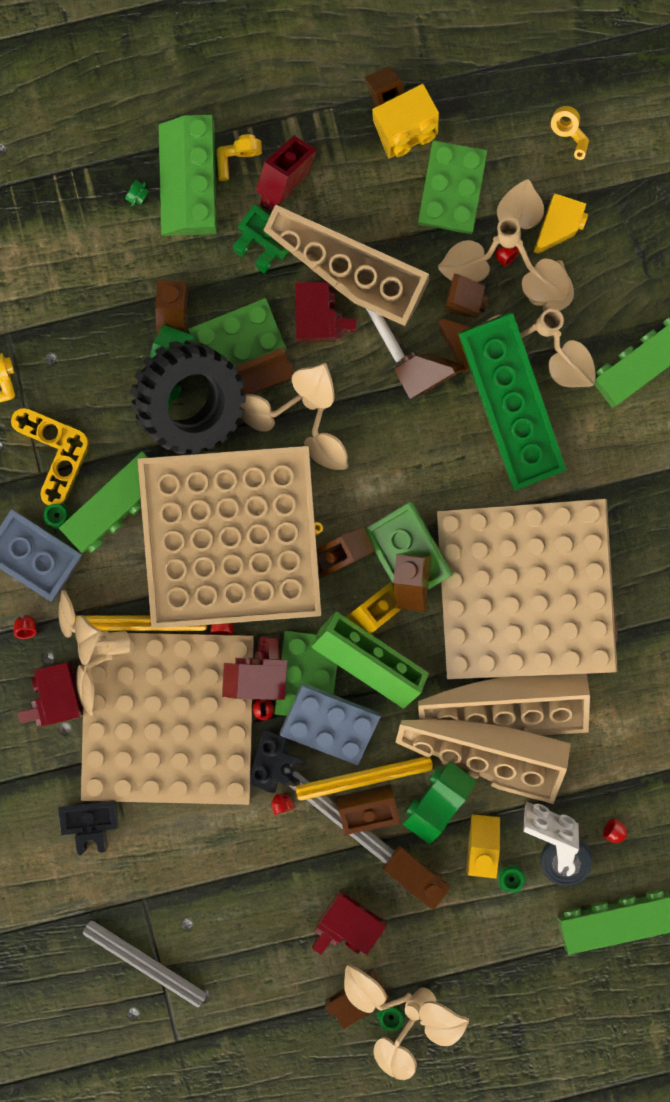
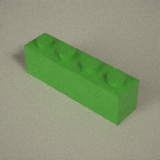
M670 317L663 322L665 328L657 333L653 329L640 340L643 344L634 350L630 346L619 354L620 361L614 366L608 362L595 372L598 377L595 379L594 385L611 408L617 406L670 366Z
M141 452L59 527L81 553L86 554L88 551L94 553L103 545L102 538L109 532L113 535L125 524L122 520L129 513L135 515L142 509L138 459L149 458L145 453Z
M337 611L320 627L311 648L403 709L421 694L429 675L428 672Z
M659 889L647 892L645 897L635 898V896L630 895L619 898V902L613 904L602 901L593 903L590 909L580 910L579 907L564 910V914L557 915L564 949L570 955L670 933V895Z

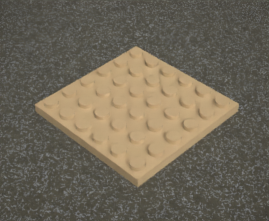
M309 446L138 459L152 629L321 616Z
M607 499L437 511L439 550L453 573V576L441 582L447 679L618 672Z
M128 633L130 639L129 653L112 655V660L104 661L92 667L90 671L94 684L92 712L95 715H89L83 708L81 801L115 800V802L249 805L252 699L222 697L224 663H235V658H254V636ZM97 646L93 650L89 663L104 656V654H99Z

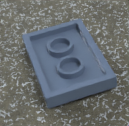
M11 509L0 526V569L49 601L54 602L83 557V554Z
M302 683L280 730V736L358 765L380 719V713Z

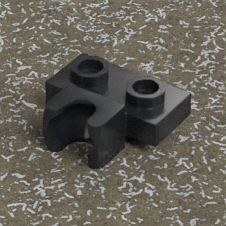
M264 730L250 772V785L269 793H275L278 782L289 786H298L300 780L293 776L292 768L297 764L301 766L306 765V759L288 753L292 740L282 737L275 732Z
M115 800L58 807L61 836L76 834L75 843L78 855H83L87 850V841L89 840L96 843L98 852L103 853L107 851L106 830L119 828Z

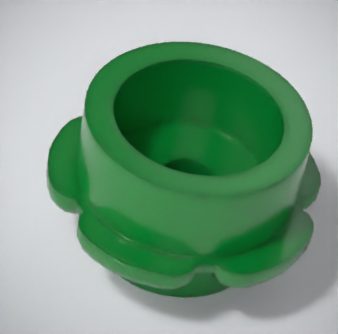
M136 179L125 197L127 201L131 202V206H134L135 203L142 204L149 191L144 188L146 182L142 184Z
M64 503L61 505H47L43 516L45 524L52 526L53 529H59L71 517L70 511L67 510V505ZM55 513H59V518H55Z
M509 865L508 868L503 867L498 874L500 878L498 884L502 890L516 893L525 884V874L516 865ZM510 876L514 877L513 881H509Z
M397 1005L382 1011L379 1010L377 1018L380 1020V1026L386 1031L400 1029L405 1019L404 1010ZM392 1014L394 1018L389 1019V1015Z

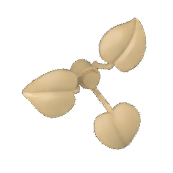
M529 179L513 187L500 201L497 208L499 220L497 226L498 236L493 238V243L487 254L484 255V249L479 243L471 240L462 241L454 245L438 265L439 271L451 281L455 273L478 283L488 276L490 267L486 260L491 258L498 244L506 248L517 246L526 267L530 271L522 280L523 292L530 300L537 303H550L565 300L569 295V280L562 266L554 260L545 258L540 260L534 268L523 247L521 228L530 229L536 226L544 215L542 199L535 191Z
M562 260L556 261V262L559 263V264L562 266V268L565 270L563 261H562ZM567 274L569 295L565 300L537 303L529 299L532 304L543 306L544 312L537 319L536 324L521 332L520 335L523 338L534 331H538L539 334L546 337L553 335L554 347L557 353L550 358L548 363L552 379L565 387H591L595 384L596 375L595 366L587 348L574 340L566 342L562 349L560 347L561 332L559 329L564 322L560 311L570 305L574 296L573 284ZM501 315L494 316V317H492V318H490V319H488V320L494 319V318L499 317V316H501Z
M326 363L298 369L292 375V384L299 395L275 411H271V406L266 399L257 395L246 394V402L241 403V408L244 409L242 419L251 428L258 431L271 430L275 425L273 417H277L301 399L307 408L312 410L317 408L318 412L312 429L313 437H307L304 441V445L309 446V456L316 463L329 469L344 470L349 467L347 452L341 441L331 434L318 433L322 413L325 408L332 405L335 398L333 382Z
M61 590L58 609L60 628L65 637H71L72 632L75 633L78 642L79 658L83 664L78 666L76 672L77 695L86 712L93 716L95 715L92 712L94 684L90 674L91 668L104 661L112 660V655L129 653V635L126 631L112 633L100 631L92 626L83 615L77 616L75 625L73 605L67 595V591ZM97 646L99 654H104V656L89 663L93 650Z
M351 964L346 966L345 992L349 1001L359 1010L371 1013L375 1008L382 1011L406 1002L405 1014L410 1020L395 1043L387 1037H381L374 1046L376 1062L391 1077L406 1080L411 1078L416 1071L417 1064L414 1056L408 1049L400 1046L416 1020H420L421 1025L425 1026L427 1037L440 1046L453 1045L466 1031L469 1018L460 1016L446 1006L437 1003L435 995L429 989L419 988L413 996L407 993L404 997L384 1003L387 1000V996L378 982Z

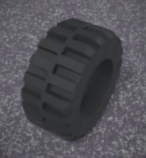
M185 340L184 344L179 341L170 342L168 349L161 346L155 350L156 356L153 358L147 356L143 361L146 366L142 371L138 369L134 376L138 383L137 385L133 384L131 388V394L136 398L131 401L132 410L137 413L135 418L139 425L144 428V431L167 450L172 449L175 453L184 454L186 451L191 455L200 454V449L202 448L208 452L215 449V443H224L228 439L226 436L230 430L234 432L238 427L235 422L238 417L242 418L244 413L241 403L246 402V393L240 390L244 387L242 377L237 375L238 369L235 365L210 346L203 343L198 344L191 340ZM194 374L204 375L208 381L209 392L202 409L188 419H171L168 414L167 404L173 387L187 376Z

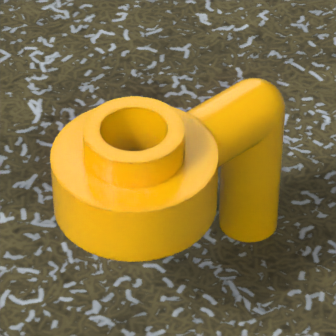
M562 106L554 112L551 128L557 135L562 137L571 136L577 142L574 156L576 159L582 160L585 158L589 139L579 128L580 115L577 110L570 106ZM562 117H569L571 121L566 122Z
M246 134L239 136V140H236L233 145L219 147L216 151L218 180H229L228 157H254L262 154L261 140L256 139L255 135Z
M0 353V385L2 391H0V402L12 400L15 397L10 374L14 373L11 358H5L3 353Z

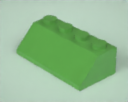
M184 115L159 124L161 235L217 234L215 128L212 115Z

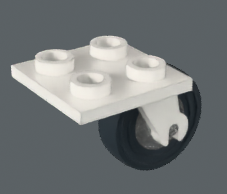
M526 802L523 831L547 841L541 853V867L546 877L553 883L562 886H573L584 881L592 868V855L587 844L579 838V823H576L574 819L567 815H557L550 812L547 807L541 804Z

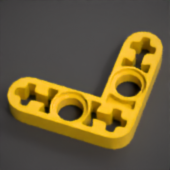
M18 409L11 418L14 430L58 449L40 494L41 499L48 506L51 504L61 505L66 502L89 449V439L83 432L29 409ZM26 414H29L28 419L36 424L39 423V419H42V422L37 427V435H33L36 429L28 425L21 429L22 424L18 422V419L20 417L25 418ZM47 425H55L58 429L56 438L53 440L45 439L43 436L44 428ZM77 436H80L83 446L81 448L76 447L73 455L79 456L77 461L69 456H63L64 451L70 453L73 445L69 443L70 439H76ZM62 461H69L73 466L72 473L63 477L58 473V465ZM55 476L57 479L68 483L66 487L60 484L58 493L61 494V498L54 499L51 502V496L47 493L49 489L54 490L56 488L57 482L52 481Z

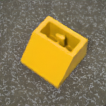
M424 84L372 109L373 122L388 159L394 156L401 157L407 154L411 147L419 143L421 145L427 144L438 134L439 112Z

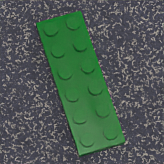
M506 313L458 332L512 489L516 491L567 471L513 313Z

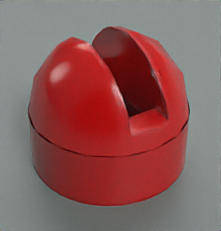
M502 246V249L497 247L495 249V257L506 267L514 261L520 251L516 246L513 248Z
M24 615L23 619L18 617L15 620L13 630L16 638L28 639L36 635V624L32 617Z
M233 623L211 624V633L231 635L233 634L234 625Z
M267 699L256 700L253 704V714L259 720L270 719L275 712L273 701ZM261 702L266 703L267 716H261Z
M287 793L276 794L271 801L274 815L295 809L294 802Z
M612 818L606 824L602 836L612 843H620L626 839L627 829L622 822Z

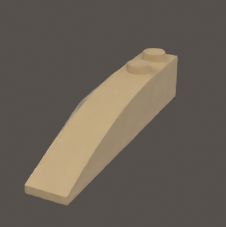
M275 205L264 228V232L353 303L403 326H406L429 282L428 273L278 205Z
M587 674L499 677L468 684L418 701L419 720H460L487 723L537 735L588 733L590 691Z
M436 719L401 720L395 742L426 757L434 755L440 758L444 765L450 761L456 766L467 770V774L472 778L478 779L480 776L491 781V786L499 790L554 804L566 773L571 743L514 728L487 723Z

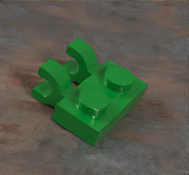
M253 205L238 225V230L243 234L234 243L233 252L243 258L252 242L255 241L266 249L256 261V269L265 274L276 257L283 262L290 252L264 232L270 215L256 205Z

